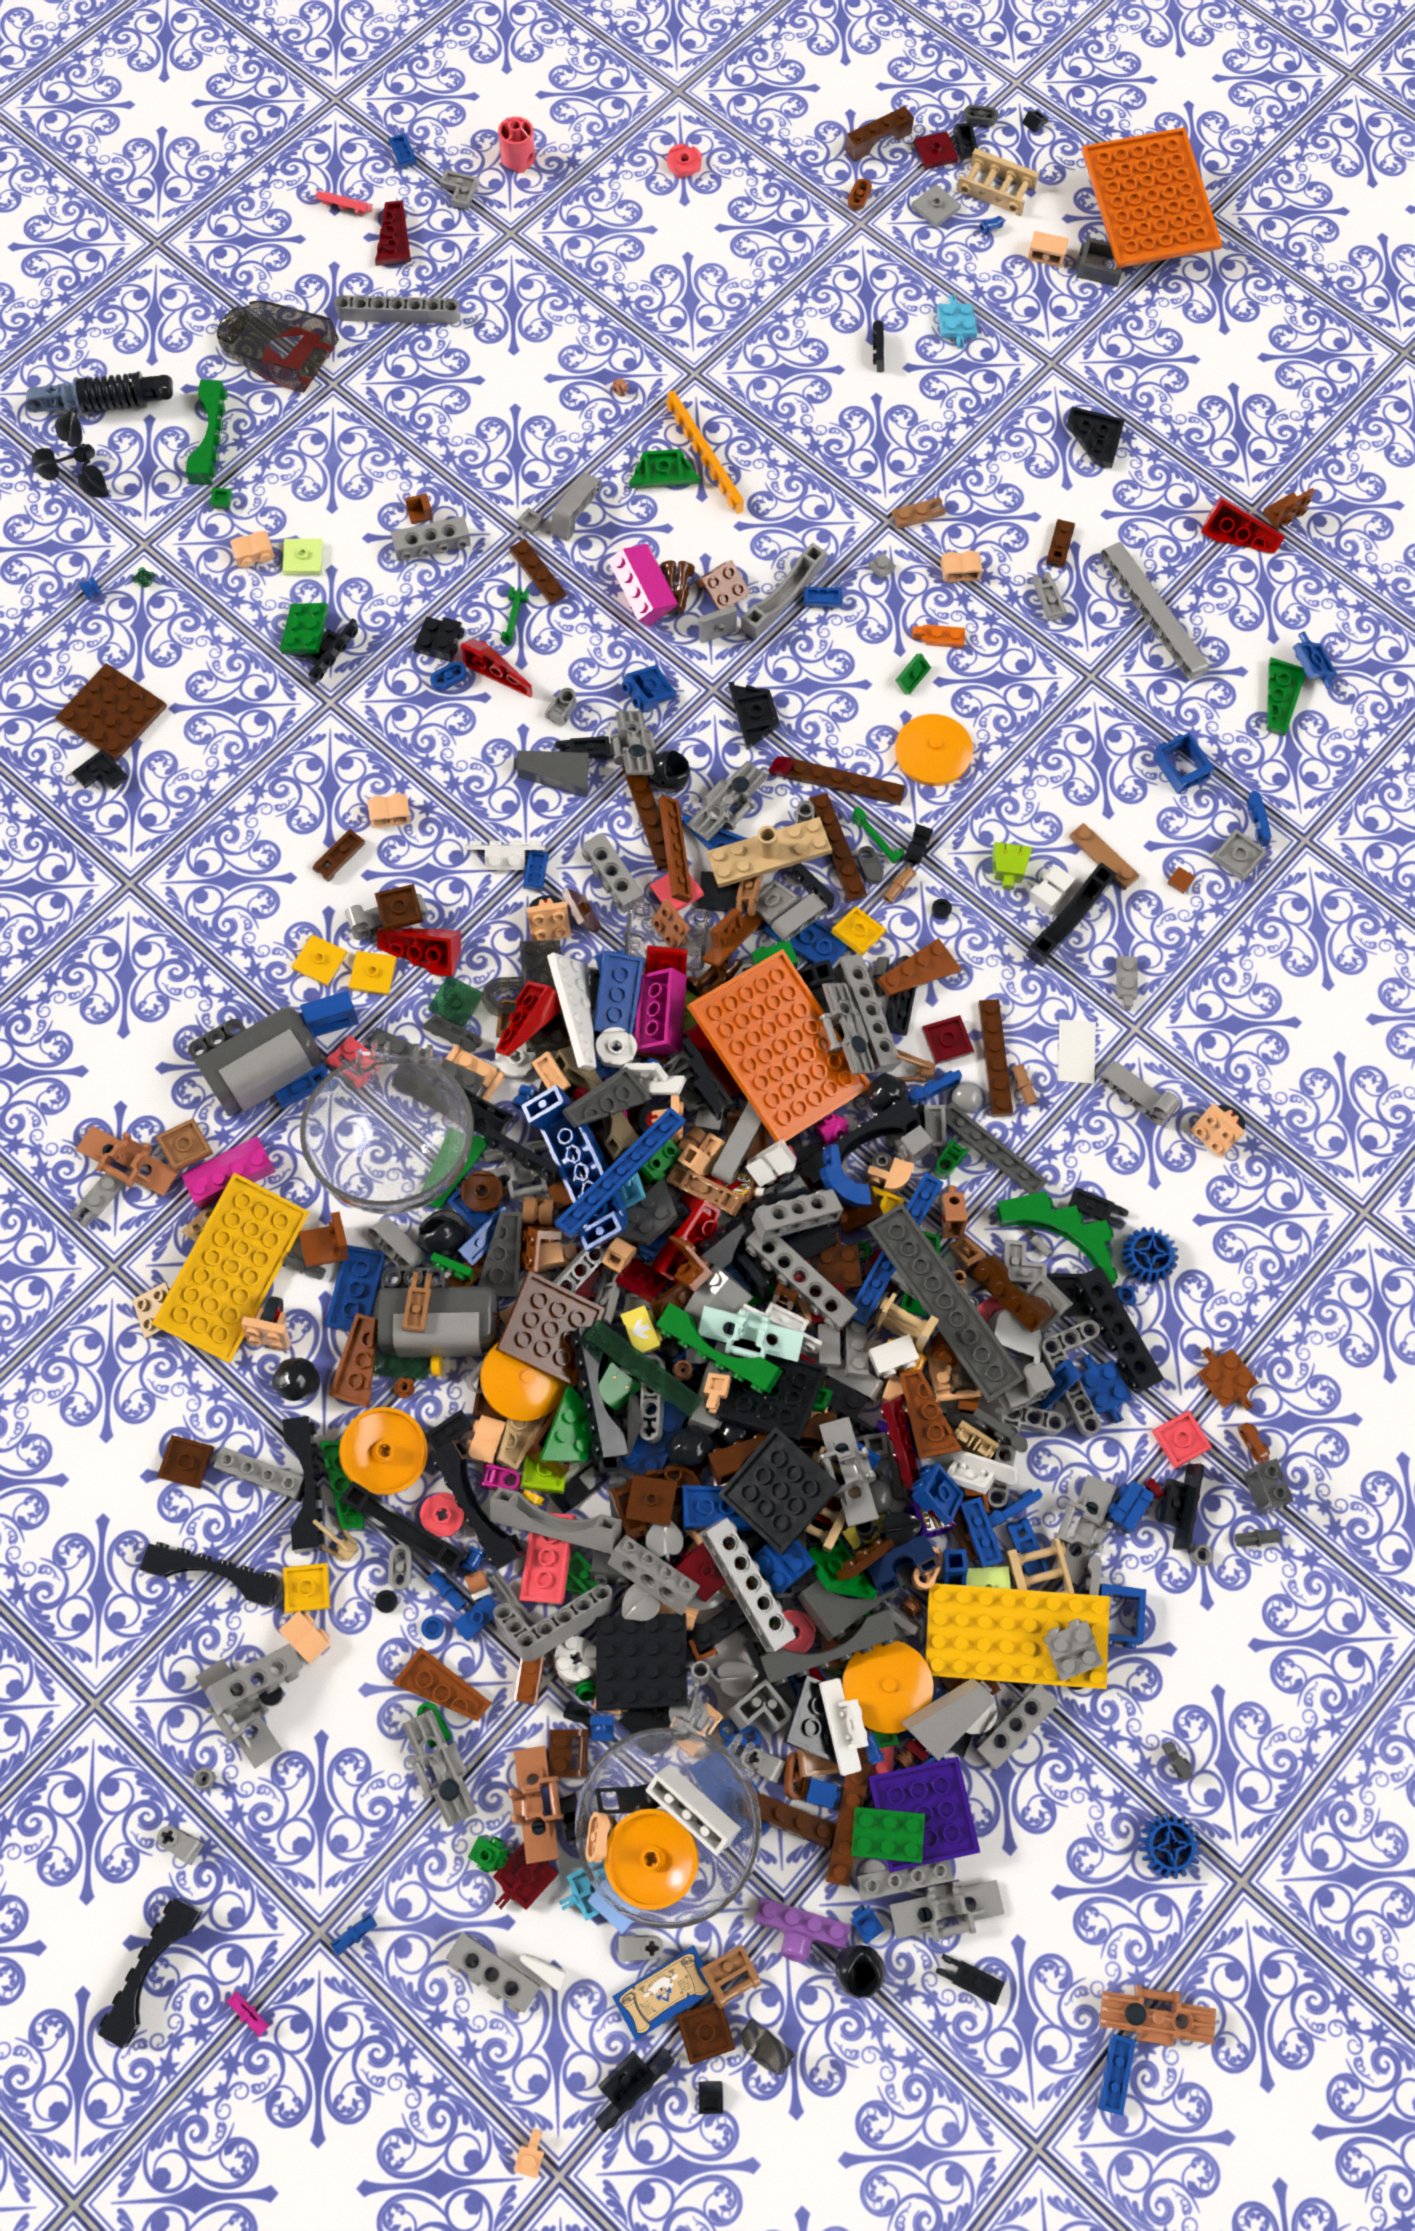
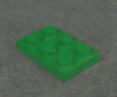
M295 603L290 605L280 646L282 654L319 653L329 611L327 603Z
M854 1807L851 1856L922 1863L925 1814Z

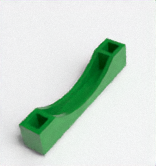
M200 379L198 397L202 408L208 415V427L201 444L188 456L186 475L189 484L212 485L213 477H216L217 447L221 445L219 434L223 430L222 415H225L224 401L228 398V392L224 388L222 381Z
M670 1302L656 1324L661 1328V1334L669 1339L672 1336L679 1339V1345L688 1350L690 1347L696 1349V1355L706 1361L708 1358L716 1361L714 1366L725 1372L726 1369L734 1372L732 1377L742 1383L745 1379L751 1382L752 1385L750 1387L762 1394L763 1390L770 1394L783 1372L779 1367L762 1357L736 1358L714 1350L701 1337L692 1316Z

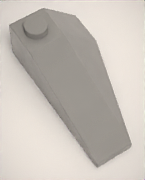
M716 1265L710 1270L713 1274L695 1290L684 1309L686 1313L692 1316L697 1330H699L704 1305L736 1314L743 1308L744 1304H748L753 1298L731 1275Z

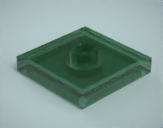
M448 975L429 1005L428 1011L465 1028L482 1000L484 993Z

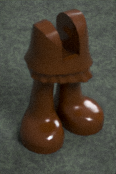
M668 560L661 563L660 568L666 576V580L679 604L677 606L678 614H684L689 595L688 590L690 589L686 585L687 577L694 574L695 566L686 561L678 562V584L674 588L676 562Z
M731 954L719 967L711 965L700 978L687 977L686 987L694 995H699L700 998L732 979L743 962L736 959L729 966L727 963L732 958L733 954ZM717 975L718 978L708 988L703 990V988Z

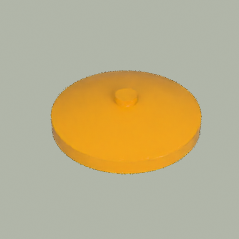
M926 714L910 720L900 730L895 744V756L900 769L913 781L927 786H944L961 778L969 768L973 755L972 740L966 729L954 719L940 714Z
M497 1342L487 1353L480 1374L482 1391L489 1405L503 1417L515 1421L536 1420L553 1411L561 1401L567 1385L496 1351Z
M377 1407L359 1414L347 1426L340 1441L339 1458L342 1469L351 1483L352 1481L356 1482L374 1495L389 1496L406 1490L417 1481L427 1462L428 1445L422 1428L409 1414L396 1408Z
M896 1640L885 1646H882L881 1643L873 1645L874 1650L861 1654L860 1650L857 1651L848 1661L842 1677L845 1701L858 1699V1704L862 1710L863 1725L871 1731L882 1734H895L906 1731L907 1729L901 1722L932 1702L933 1678L928 1664L914 1648Z
M656 1808L635 1811L624 1817L610 1833L606 1843L607 1855L604 1858V1866L610 1885L621 1899L636 1908L657 1910L675 1904L687 1894L698 1873L699 1850L694 1835L668 1811Z

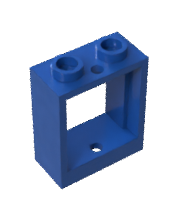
M1190 732L1185 735L1179 734L1168 743H1161L1156 747L1153 759L1177 794L1209 779L1215 769ZM1184 747L1198 769L1180 777L1166 756Z
M348 991L300 1005L302 1012L298 1014L313 1038L359 1024Z
M1100 1584L1099 1596L1137 1600L1135 1637L1108 1634V1646H1114V1643H1121L1123 1648L1136 1649V1646L1142 1645L1144 1640L1146 1589Z

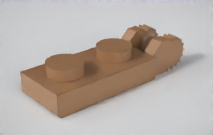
M936 497L928 502L924 501L893 509L891 514L897 529L941 517L946 514V509L943 506L939 508L943 502L941 498Z
M763 875L740 881L736 897V909L740 910L741 917L743 916L744 905L748 904V915H755Z
M413 1272L411 1287L409 1286L402 1324L403 1331L425 1333L433 1275L427 1273L425 1277L424 1288H419V1272Z

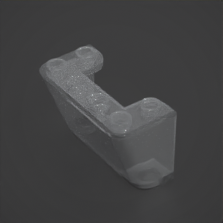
M631 901L625 932L624 953L625 955L644 958L643 966H646L647 945L669 946L651 924L653 919L650 918L651 903ZM642 908L646 912L643 914H639L635 911V909ZM690 909V921L686 922L691 928L686 935L688 943L678 947L688 949L686 971H700L704 967L702 957L706 954L711 910ZM703 915L705 919L697 920L694 916Z

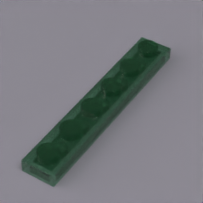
M597 1320L584 1336L587 1341L690 1418L703 1401V1398L600 1320Z

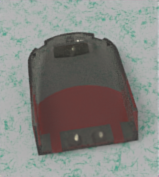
M262 300L251 301L249 305L239 308V306L235 307L224 316L217 329L219 345L227 356L266 380L302 393L306 391L339 341L331 318Z

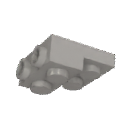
M1074 1619L1067 1623L1069 1627L1061 1630L1059 1626L1046 1631L1047 1636L1042 1637L1060 1681L1103 1664L1095 1645L1096 1641L1086 1620Z

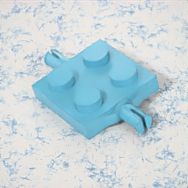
M951 294L949 296L950 304H938L936 308L941 338L956 340L957 348L960 349L961 347L963 349L965 347L963 339L976 338L978 334L973 304H958L956 295Z
M604 1859L600 1863L593 1862L566 1876L571 1886V1896L559 1901L560 1905L569 1901L568 1904L561 1907L563 1911L576 1904L581 1909L585 1921L600 1914L587 1900L607 1877Z

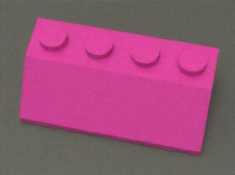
M647 543L624 548L608 560L638 621L650 627L679 605Z
M673 967L642 974L637 1004L636 1052L668 1055L682 1051L687 976Z
M258 1136L181 1175L195 1205L201 1210L220 1199L234 1172L255 1183L276 1171Z

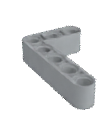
M1084 1321L1043 1341L1041 1358L1049 1374L1056 1369L1055 1364H1061L1064 1360L1069 1359L1067 1353L1095 1340L1100 1332L1099 1325L1095 1321ZM1084 1328L1091 1329L1093 1336L1086 1335ZM1065 1336L1072 1337L1074 1344L1066 1343ZM1045 1345H1052L1055 1348V1353L1048 1352ZM1078 1380L1073 1385L1074 1392L1067 1391L1061 1398L1080 1435L1084 1438H1091L1099 1432L1101 1422L1080 1380ZM1075 1403L1083 1404L1084 1411H1078L1075 1408ZM1085 1422L1092 1423L1094 1431L1087 1430Z
M1031 1406L1015 1411L1016 1419L1009 1418L1003 1409L999 1419L1001 1423L1018 1434L1020 1429L1055 1436L1066 1425L1065 1418L1061 1414ZM1028 1415L1036 1416L1038 1423H1030ZM1049 1420H1056L1059 1428H1052ZM996 1438V1441L1000 1444L994 1452L992 1460L1014 1466L1016 1451L1012 1449V1444L1007 1440L1002 1442ZM999 1452L1007 1453L1009 1460L1002 1461L999 1458ZM997 1480L993 1481L987 1491L989 1509L999 1510L1004 1506L1008 1498L1010 1484L1000 1483ZM992 1494H997L1000 1496V1504H995L992 1502Z
M599 1584L530 1628L514 1608L507 1603L497 1605L493 1610V1616L498 1631L518 1656L525 1662H532L595 1623L596 1617H604L612 1612L615 1608V1600L611 1586Z

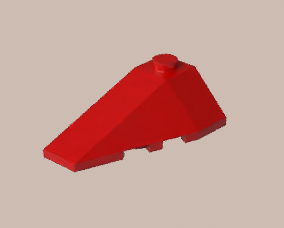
M1221 495L1209 512L1200 531L1216 542L1249 547L1270 553H1275L1285 538L1284 535Z
M527 981L516 999L515 1004L517 1008L515 1013H511L508 1020L511 1021L509 1028L503 1031L495 1050L497 1054L509 1057L561 1011L558 993L549 985Z
M703 1199L673 1236L677 1238L682 1237L686 1242L689 1241L695 1248H698L700 1242L709 1239L715 1234L721 1210ZM669 1240L661 1249L651 1268L678 1284L679 1282L674 1275L677 1273L678 1268L682 1264L687 1263L688 1260L673 1242Z

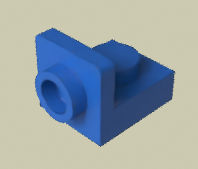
M659 1236L649 1246L639 1244L637 1253L643 1261L654 1263L661 1249L668 1241Z
M590 1716L591 1740L613 1741L614 1716Z
M862 1904L851 1912L853 1917L849 1920L865 1944L885 1931L869 1905L864 1907Z

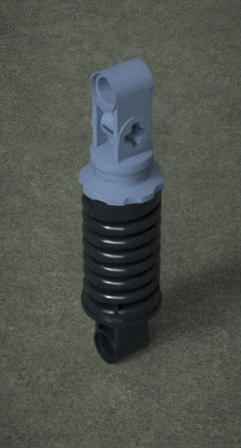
M141 371L124 373L123 379L120 374H117L115 377L109 375L108 378L103 375L101 379L99 376H95L94 380L92 377H74L73 384L67 385L62 383L56 386L49 385L46 387L29 388L26 392L25 406L33 413L63 409L68 411L71 408H77L80 414L95 410L101 411L102 409L105 411L109 409L115 410L116 408L122 409L124 407L126 409L130 407L147 408V401L168 400L173 396V380L168 375L143 377Z

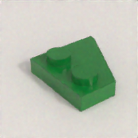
M576 1551L570 1557L566 1590L583 1595L599 1584L590 1580L591 1564L579 1551Z

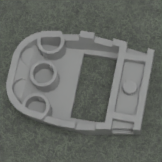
M1007 1309L995 1312L990 1318L988 1326L1002 1346L1031 1357L1030 1363L1039 1364L1042 1350V1334L1040 1329L1031 1333Z

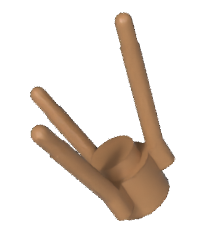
M897 1049L899 1055L896 1058L917 1065L916 1074H919V1076L897 1078L903 1081L926 1082V1078L932 1079L935 1063L922 1060Z

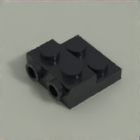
M426 616L414 645V652L451 662L453 655L457 654L459 639L462 640L464 636L462 622L445 617L441 621Z

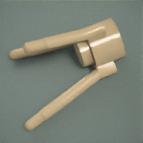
M335 1518L334 1521L341 1530L339 1519ZM313 1520V1523L322 1532L338 1544L335 1548L338 1552L322 1544L323 1551L337 1557L340 1561L345 1559L347 1562L357 1553L359 1547L356 1544L358 1542L352 1538L347 1530L341 1531L348 1540L345 1538L340 1540L320 1522Z

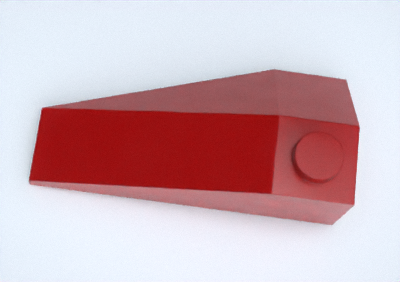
M473 638L461 644L463 664L466 668L523 695L532 697V685L486 642Z
M377 928V948L397 958L402 957L416 967L419 965L433 975L453 977L461 953V931L398 928L384 932L383 928Z

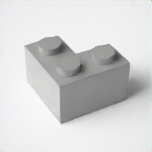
M921 1125L905 1135L884 1136L885 1143L889 1148L893 1147L898 1159L913 1164L928 1155L933 1140Z
M1032 1362L1024 1366L1021 1373L1025 1380L998 1397L1007 1415L1045 1399L1055 1386L1043 1362L1039 1364Z
M765 1679L726 1713L740 1731L758 1717L772 1735L790 1720L792 1710L772 1685L769 1684L768 1680Z

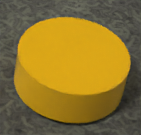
M432 1356L431 1373L434 1377L442 1376L443 1358L441 1356Z
M526 1489L522 1494L529 1502L541 1506L544 1498Z

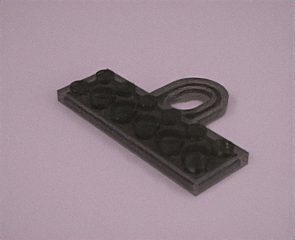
M560 940L520 941L522 977H500L489 981L482 992V1002L485 1009L492 1015L509 1017L511 1013H515L517 1005L515 1003H500L497 1001V996L505 994L509 990L521 992L527 981L549 985L557 991L547 956L553 952L561 955ZM562 1009L552 1020L526 1041V1052L558 1051L568 1047L566 1022Z

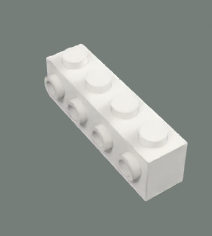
M671 1764L659 1771L645 1790L716 1856L732 1843L741 1830L731 1818Z

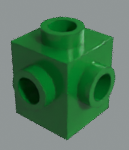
M481 1835L478 1836L468 1858L476 1862L477 1868L481 1871L489 1873L504 1867L508 1859L506 1855L509 1848L503 1845L504 1841L496 1836Z

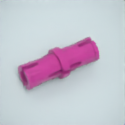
M238 1991L226 2001L241 2017L239 2020L242 2023L245 2022L258 2038L270 2026L255 2011L257 2008L254 2005L251 2006Z

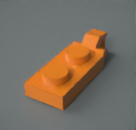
M928 624L913 626L912 639H919L921 642L926 643V645L963 648L965 628Z

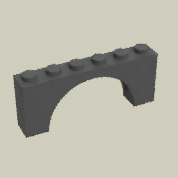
M886 1534L880 1535L882 1540L886 1539ZM907 1565L900 1568L897 1573L900 1587L882 1596L877 1593L875 1599L872 1600L841 1597L833 1592H828L819 1580L803 1590L796 1599L826 1640L830 1642L835 1638L838 1641L848 1634L846 1631L848 1627L852 1625L856 1628L864 1621L863 1616L868 1612L871 1615L882 1608L880 1603L884 1600L889 1603L898 1596L896 1591L901 1587L906 1590L912 1586L911 1576L915 1567Z

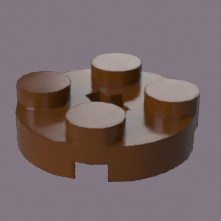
M476 1171L462 1183L461 1198L466 1207L473 1212L488 1213L494 1211L499 1207L503 1199V1185L489 1171ZM481 1187H485V1190L488 1191L483 1197L477 1194Z

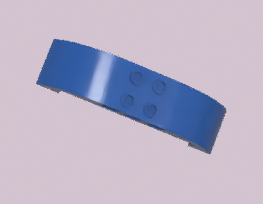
M554 1085L521 1105L529 1124L540 1129L555 1164L559 1166V1173L574 1203L609 1168V1165L588 1124L574 1128L564 1116L562 1111L573 1102L558 1085ZM620 1190L583 1226L584 1229L578 1232L586 1251L592 1250L627 1228V1210Z

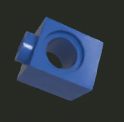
M811 1778L805 1802L833 1809L834 1805L839 1804L841 1791L837 1790L838 1785Z

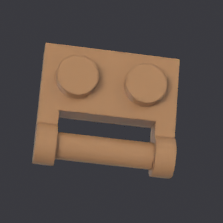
M742 1944L700 1968L720 2009L727 2006V2002L753 1987L755 1989L761 1985V1980ZM746 1972L748 1976L746 1980L726 1992H722L721 1985Z

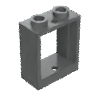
M1087 237L1085 245H1081L1079 252L1082 258H1078L1075 269H1078L1076 277L1118 287L1123 268L1117 269L1116 266L1114 270L1085 262L1087 253L1114 259L1110 243Z
M1277 1458L1258 1464L1243 1473L1259 1516L1278 1510L1294 1501ZM1278 1479L1282 1480V1484L1278 1483Z

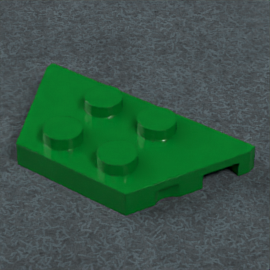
M680 449L645 451L641 455L640 463L635 468L633 478L629 481V487L644 488L701 483V477L692 469V464L689 460L685 459V455Z
M571 1386L565 1389L538 1461L540 1463L547 1461L584 1463L588 1459L592 1440L591 1435L587 1431V1414L583 1410L582 1398Z
M838 1537L830 1554L822 1550L824 1543L820 1541L808 1551L809 1555L816 1562L812 1569L828 1592L871 1600L875 1599L877 1592L863 1571L853 1578L839 1581L836 1572L843 1567L842 1563L853 1558L840 1537Z

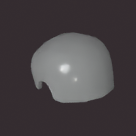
M963 1082L958 1084L951 1092L952 1103L964 1113L974 1112L982 1104V1092L974 1083Z

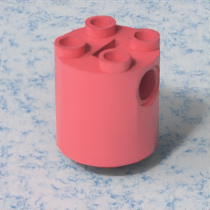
M522 117L505 119L498 127L501 163L517 173H524L535 161L533 126L527 119Z

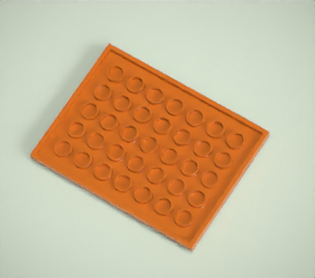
M1185 127L1082 146V154L1117 269L1222 248L1223 244Z
M783 949L687 1005V1008L775 1142L781 1139L784 1142L788 1141L866 1091L871 1084L865 1074L852 1075L844 1050L841 1052L830 1051L829 1047L831 1045L824 1024L819 1019L825 1012ZM834 1028V1031H835V1034H836V1037H837V1040H838V1043H839V1041L842 1040V1038L840 1037V1035L838 1034V1032H837L836 1029Z

